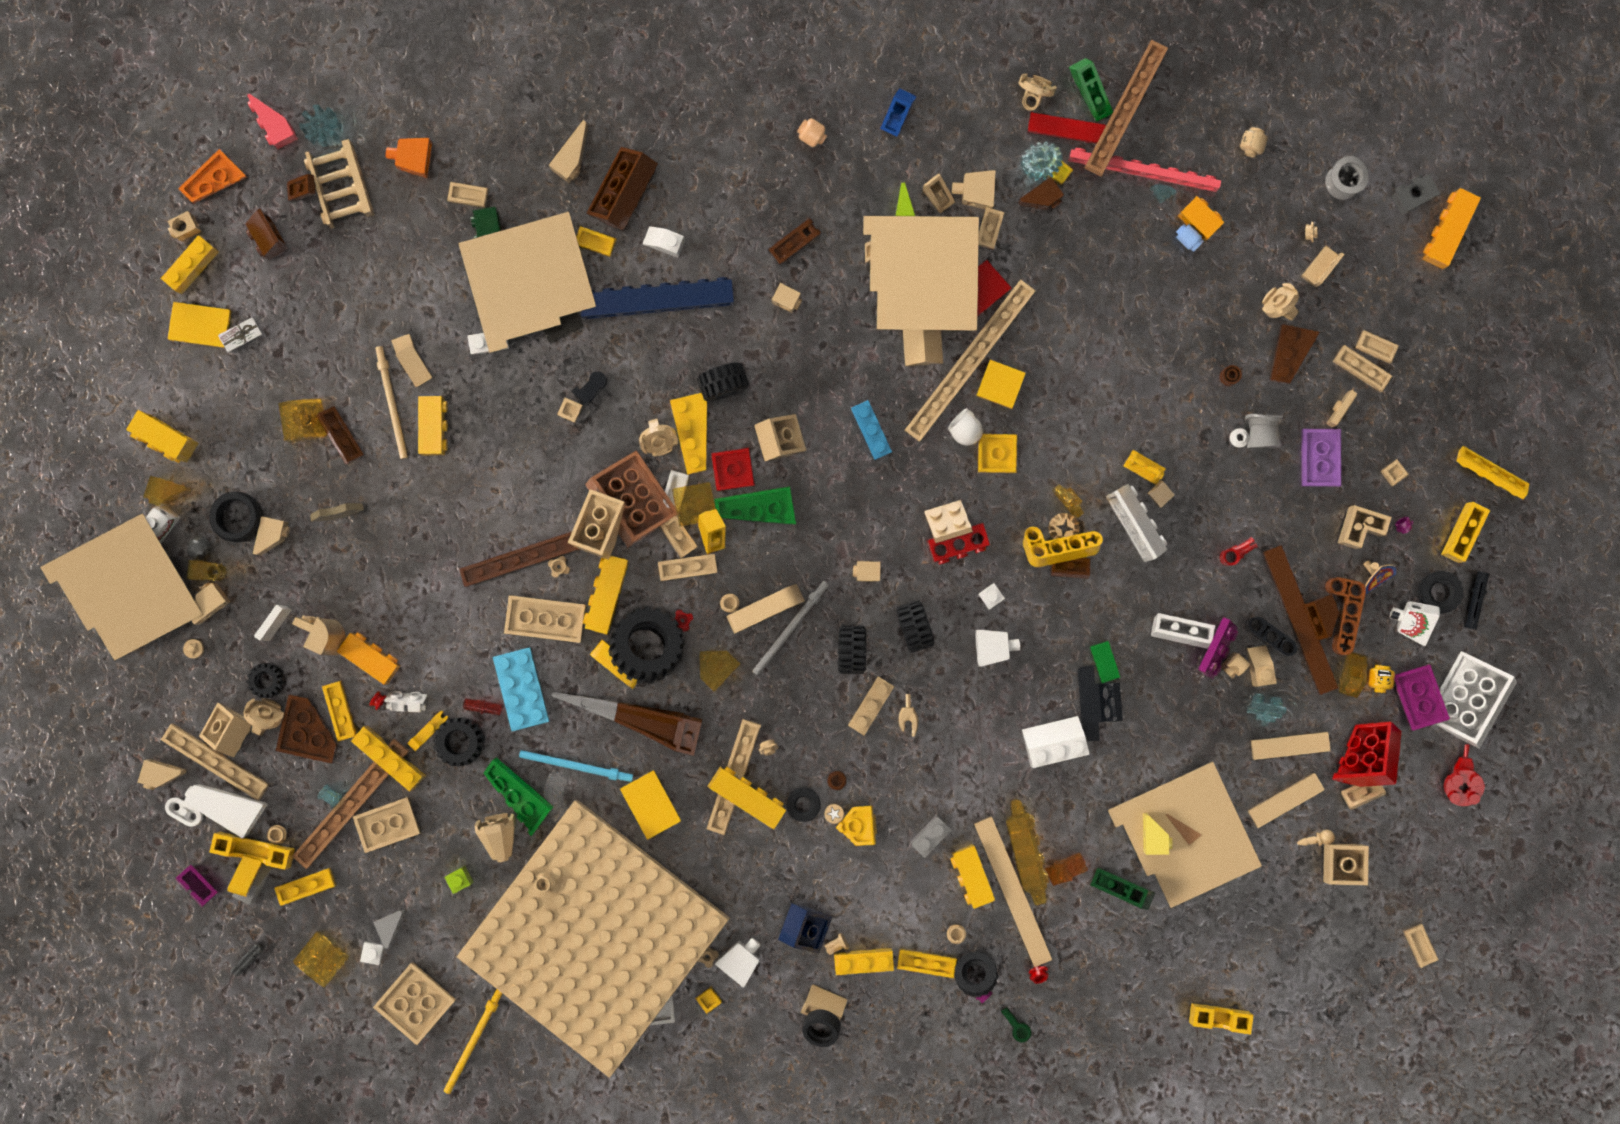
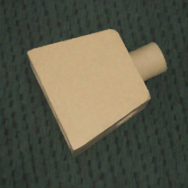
M996 170L964 174L963 183L952 182L951 194H962V204L981 209H986V207L993 209Z

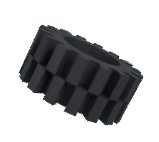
M270 663L256 665L255 668L250 670L251 673L247 675L249 677V680H247V684H249L248 689L252 690L251 693L259 698H271L278 695L279 691L283 689L282 685L285 684V681H283L285 676L281 673L282 670ZM264 673L270 674L273 678V683L269 688H263L259 684V678Z

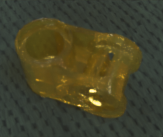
M188 560L187 579L219 581L226 577L227 569L223 564ZM213 570H218V573L214 574Z

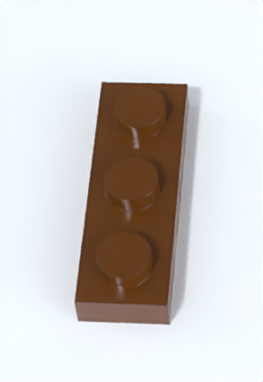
M335 406L317 414L316 417L345 465L363 457V452Z

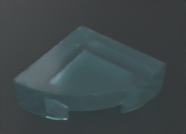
M1156 184L1150 187V190L1160 204L1177 193L1173 187Z

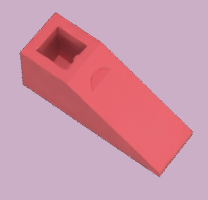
M251 94L247 95L250 100L247 103L252 112L257 113L259 118L256 120L261 129L265 128L267 132L265 137L270 146L274 145L277 149H280L298 139L291 124L285 117Z

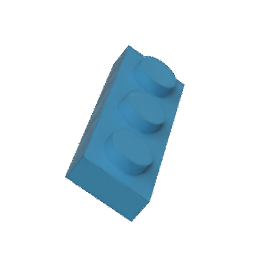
M867 400L852 407V413L874 460L892 453L869 401Z

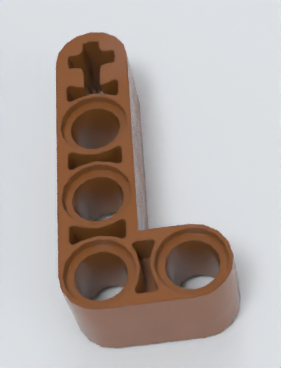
M1336 577L1329 579L1325 584V589L1329 594L1342 597L1332 649L1337 655H1349L1354 650L1366 588L1361 582ZM1335 581L1340 585L1338 591H1335L1332 587ZM1354 585L1358 587V594L1356 596L1351 592V588ZM1349 604H1352L1355 608L1353 614H1349L1347 611ZM1345 623H1348L1351 627L1348 633L1343 629ZM1341 636H1345V637L1349 636V638H1348V639H1345V638H1341ZM1340 644L1346 646V649L1341 648Z

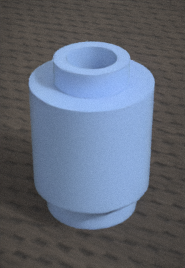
M1183 224L1176 231L1178 234L1176 238L1188 250L1191 249L1193 252L1204 242L1201 238L1202 235L1190 224L1187 226Z

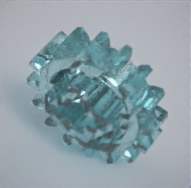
M1045 141L1044 145L1038 142L1036 147L1030 145L1031 150L1026 149V155L1021 156V166L1024 174H1028L1030 179L1035 176L1037 181L1040 177L1046 180L1047 175L1053 177V172H1059L1058 167L1062 166L1061 160H1063L1059 147H1055L1054 143L1049 146L1048 141Z

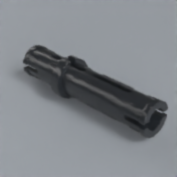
M1477 571L1475 586L1471 590L1473 594L1465 628L1477 630L1484 595H1487L1486 587L1490 576L1489 573Z

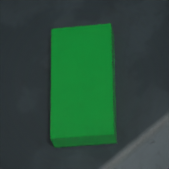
M1109 641L1090 646L1101 683L1120 678Z

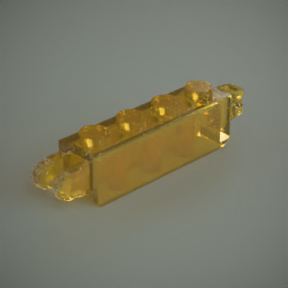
M1014 799L1010 801L1012 815H1009L1005 821L1022 889L1030 893L1035 906L1045 904V889H1047L1046 883H1049L1047 871L1043 872L1042 864H1045L1042 853L1038 852L1037 848L1040 845L1038 834H1034L1033 831L1035 826L1034 817L1029 815V812L1024 811L1022 802L1019 799Z

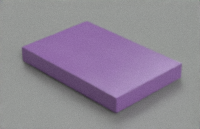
M1301 429L1302 486L1340 487L1341 429Z

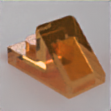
M1078 852L1046 867L1045 870L1052 885L1055 886L1073 880V877L1088 871V868L1081 853Z

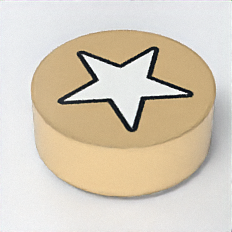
M830 804L826 807L824 815L828 822L835 824L843 819L844 812L838 804Z

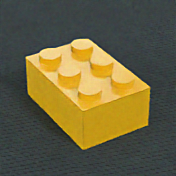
M137 410L126 429L131 432L130 436L139 442L142 441L147 444V447L156 452L164 453V457L180 463V461L187 463L199 444L151 414Z

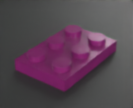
M1224 617L1198 669L1211 679H1214L1220 673L1222 667L1220 664L1223 658L1225 659L1229 654L1231 641H1234L1238 635V627L1231 620Z
M1430 664L1395 675L1394 685L1411 731L1450 720Z

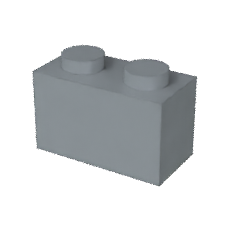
M935 815L910 844L926 858L951 829Z

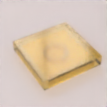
M710 482L672 489L679 527L698 524L700 514L715 509Z

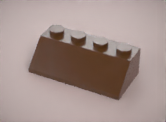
M621 147L586 214L623 231L633 211L636 209L638 201L645 192L650 178L655 173L658 163L643 152Z

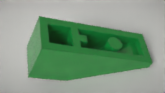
M1085 58L1070 66L1069 69L1075 84L1095 121L1098 122L1113 114L1094 62Z

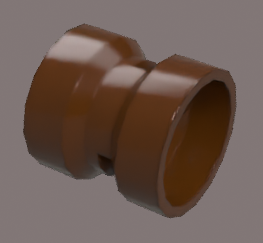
M1234 365L1226 367L1219 374L1220 382L1228 387L1239 382L1242 377L1241 370Z

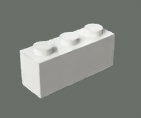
M1158 613L1154 617L1151 636L1208 648L1213 640L1215 625Z

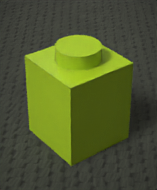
M466 866L444 877L453 894L474 883Z

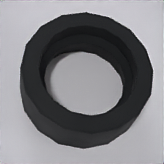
M823 1009L814 1010L806 1016L802 1032L806 1040L811 1044L819 1047H829L838 1040L841 1023L837 1016L830 1011ZM812 1024H824L828 1026L832 1030V1032H818L812 1027Z

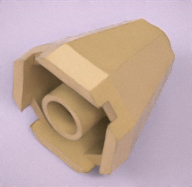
M508 813L490 815L485 817V822L481 823L480 819L474 825L477 836L492 860L505 862L512 856L516 825L514 814H511L510 817Z

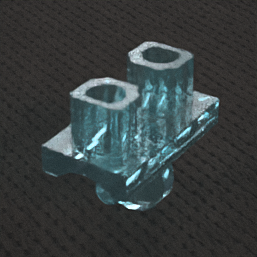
M1255 693L1247 707V713L1256 714V719L1262 720V726L1267 727L1269 722L1275 723L1276 718L1281 719L1282 715L1286 713V707H1283L1282 698L1272 697L1270 704H1265V696Z

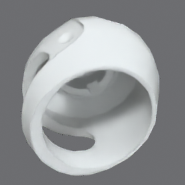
M967 408L961 411L948 427L955 441L965 446L977 443L983 433L980 421Z

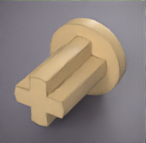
M842 933L838 934L839 938L824 945L829 955L843 948L845 950L849 949L847 940Z

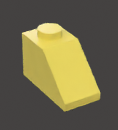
M1143 813V852L1146 855H1169V849H1172L1173 846L1172 837H1169L1168 833L1147 813Z

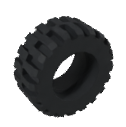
M645 606L643 610L637 607L632 612H626L616 622L609 638L608 645L610 648L608 652L609 656H612L611 662L613 666L617 665V671L621 675L625 673L627 675L626 679L631 681L634 678L637 679V683L641 684L644 681H647L648 684L654 683L655 680L661 681L667 675L669 676L678 665L684 652L685 640L682 639V629L677 627L679 623L676 619L672 621L670 619L671 615L668 612L664 615L660 613L661 609L656 608L654 611L651 610L650 606ZM638 630H649L657 634L664 645L661 657L656 660L646 661L635 656L628 643L632 633Z

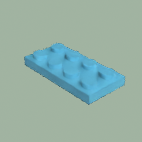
M531 647L493 657L511 731L550 722Z

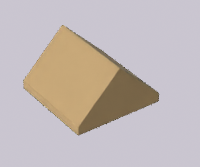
M903 330L905 366L943 364L941 330Z

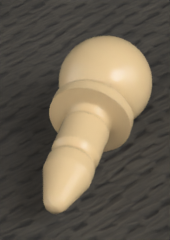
M1323 830L1321 833L1317 832L1316 837L1303 838L1297 844L1303 846L1316 843L1319 846L1322 844H1332L1335 840V835L1330 830Z

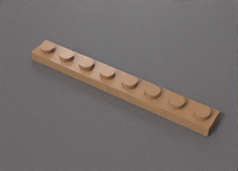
M1153 40L1150 41L1084 169L1102 177L1168 50L1167 47Z
M393 739L388 745L402 758L409 752L396 739ZM373 762L292 857L308 869L389 774L377 763Z

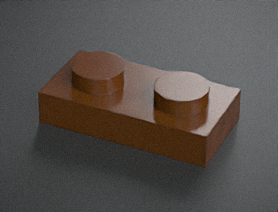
M306 174L287 182L288 201H297L315 194L316 183L313 174Z
M1079 558L1052 564L1051 576L1089 579L1090 558Z

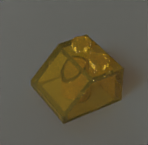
M299 399L278 403L284 441L293 443L328 437L316 417L318 413L323 411L322 399Z

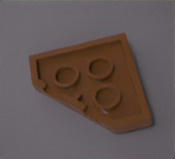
M289 694L275 751L333 764L338 744L309 698Z

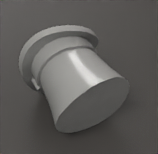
M1346 156L1341 158L1326 175L1325 184L1328 192L1340 200L1353 197L1367 186L1369 179L1367 168L1357 157Z
M1246 415L1245 422L1249 424L1250 428L1247 448H1282L1283 445L1278 426L1279 421H1283V416Z

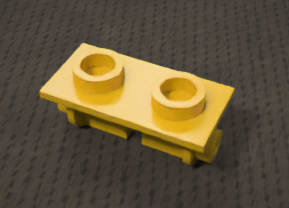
M1132 450L1124 464V467L1155 485L1162 479L1166 468L1135 450Z

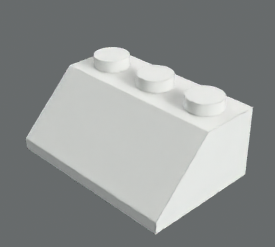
M1078 716L1022 729L1032 768L1090 755Z

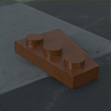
M1282 324L1270 381L1290 384L1320 332Z

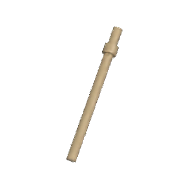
M383 346L375 348L378 358L377 367L378 371L381 372L400 459H406L408 455L388 369H390L389 363L385 359Z

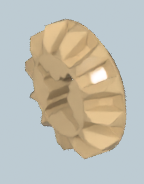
M1068 513L1057 514L1049 523V533L1053 539L1077 535L1080 531L1079 522L1075 516ZM1066 520L1067 527H1070L1072 530L1066 531L1064 536H1062V530L1056 526H1062Z

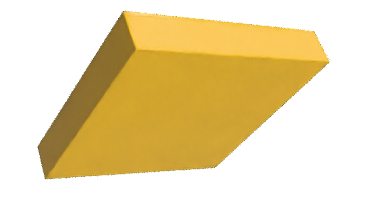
M989 360L976 396L1012 409L1026 373Z
M982 434L978 441V472L1017 473V435Z

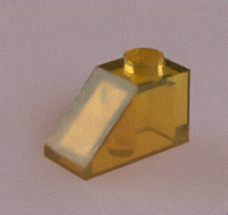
M150 475L143 497L149 499L148 503L160 506L161 503L169 504L191 493L192 488Z
M1352 652L1346 656L1339 679V693L1358 698L1367 683V657Z

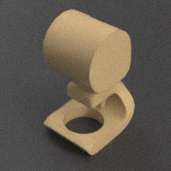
M1233 652L1222 663L1221 669L1233 679L1236 675L1240 676L1250 666V663L1239 653Z

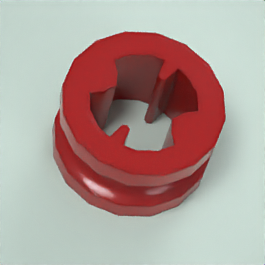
M378 691L371 699L369 706H375V710H379L387 696H382L381 692Z

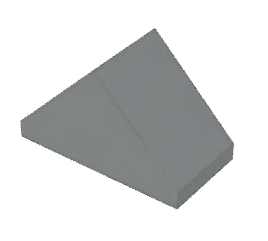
M401 909L373 922L384 948L388 949L392 946L406 910Z

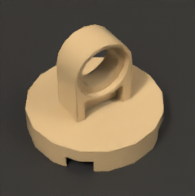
M1022 74L1018 84L1026 90L1022 100L1025 109L1035 110L1041 104L1043 96H1054L1057 87L1056 85L1052 87L1051 81L1037 75L1029 78L1027 77L1028 74ZM1028 96L1035 97V106H1030L1027 103Z
M1284 283L1282 284L1283 287L1279 289L1274 287L1266 294L1262 301L1264 304L1262 310L1271 318L1284 316L1292 321L1299 313L1295 307L1298 302L1299 293L1292 284Z
M658 419L648 421L650 428L642 432L639 437L641 450L645 454L647 452L652 453V456H661L671 452L672 447L678 444V437L674 428L668 425H660Z
M262 698L261 701L251 699L247 702L243 712L246 721L252 725V733L262 736L266 729L279 726L284 716V712L280 710L281 706L267 698Z

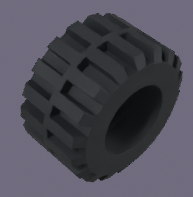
M739 362L712 368L697 377L704 401L724 399L738 394L750 386L743 364Z
M918 600L897 607L896 613L908 650L914 653L934 646V637L923 604Z
M840 626L838 635V670L840 674H864L866 670V629L864 626Z
M462 717L449 719L436 730V737L433 738V742H435V746H433L434 751H437L438 754L436 755L442 759V762L448 763L450 766L468 765L476 761L482 754L481 751L484 750L483 742H485V737L483 738V731L471 719ZM454 731H463L469 737L470 744L464 753L454 752L449 745L450 735Z

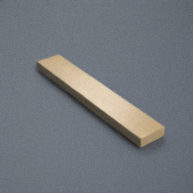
M745 719L742 720L727 765L728 768L736 772L734 776L740 780L745 775L761 727L760 724ZM718 794L707 830L725 835L735 804Z
M173 723L170 724L161 738V741L257 801H260L270 785Z

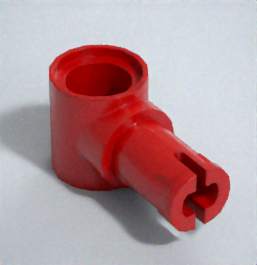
M1250 537L1240 545H1235L1230 549L1222 551L1220 561L1225 566L1236 565L1244 558V555L1258 548V545L1256 543L1250 545L1255 542ZM1228 552H1231L1234 555V560L1232 563L1228 562L1226 559V554Z

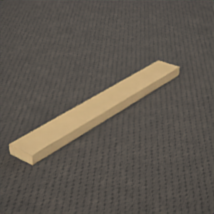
M992 816L974 823L1033 966L1037 967L1051 961V955Z

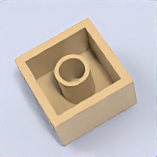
M1335 843L1324 845L1323 882L1334 885H1368L1369 846Z

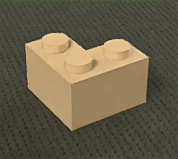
M1355 505L1348 508L1338 544L1354 549L1362 548L1366 533L1378 537L1386 536L1392 517Z

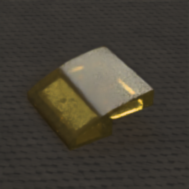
M316 931L293 960V963L312 980L325 988L349 956L337 945L332 944L321 932Z

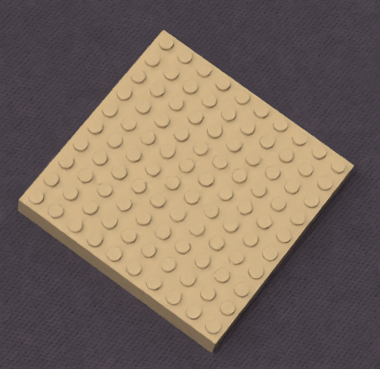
M576 800L457 955V958L610 1078L729 921L730 917L583 803ZM539 873H544L546 877H552L555 880V884L551 886L550 894L547 896L532 889V885L535 884Z

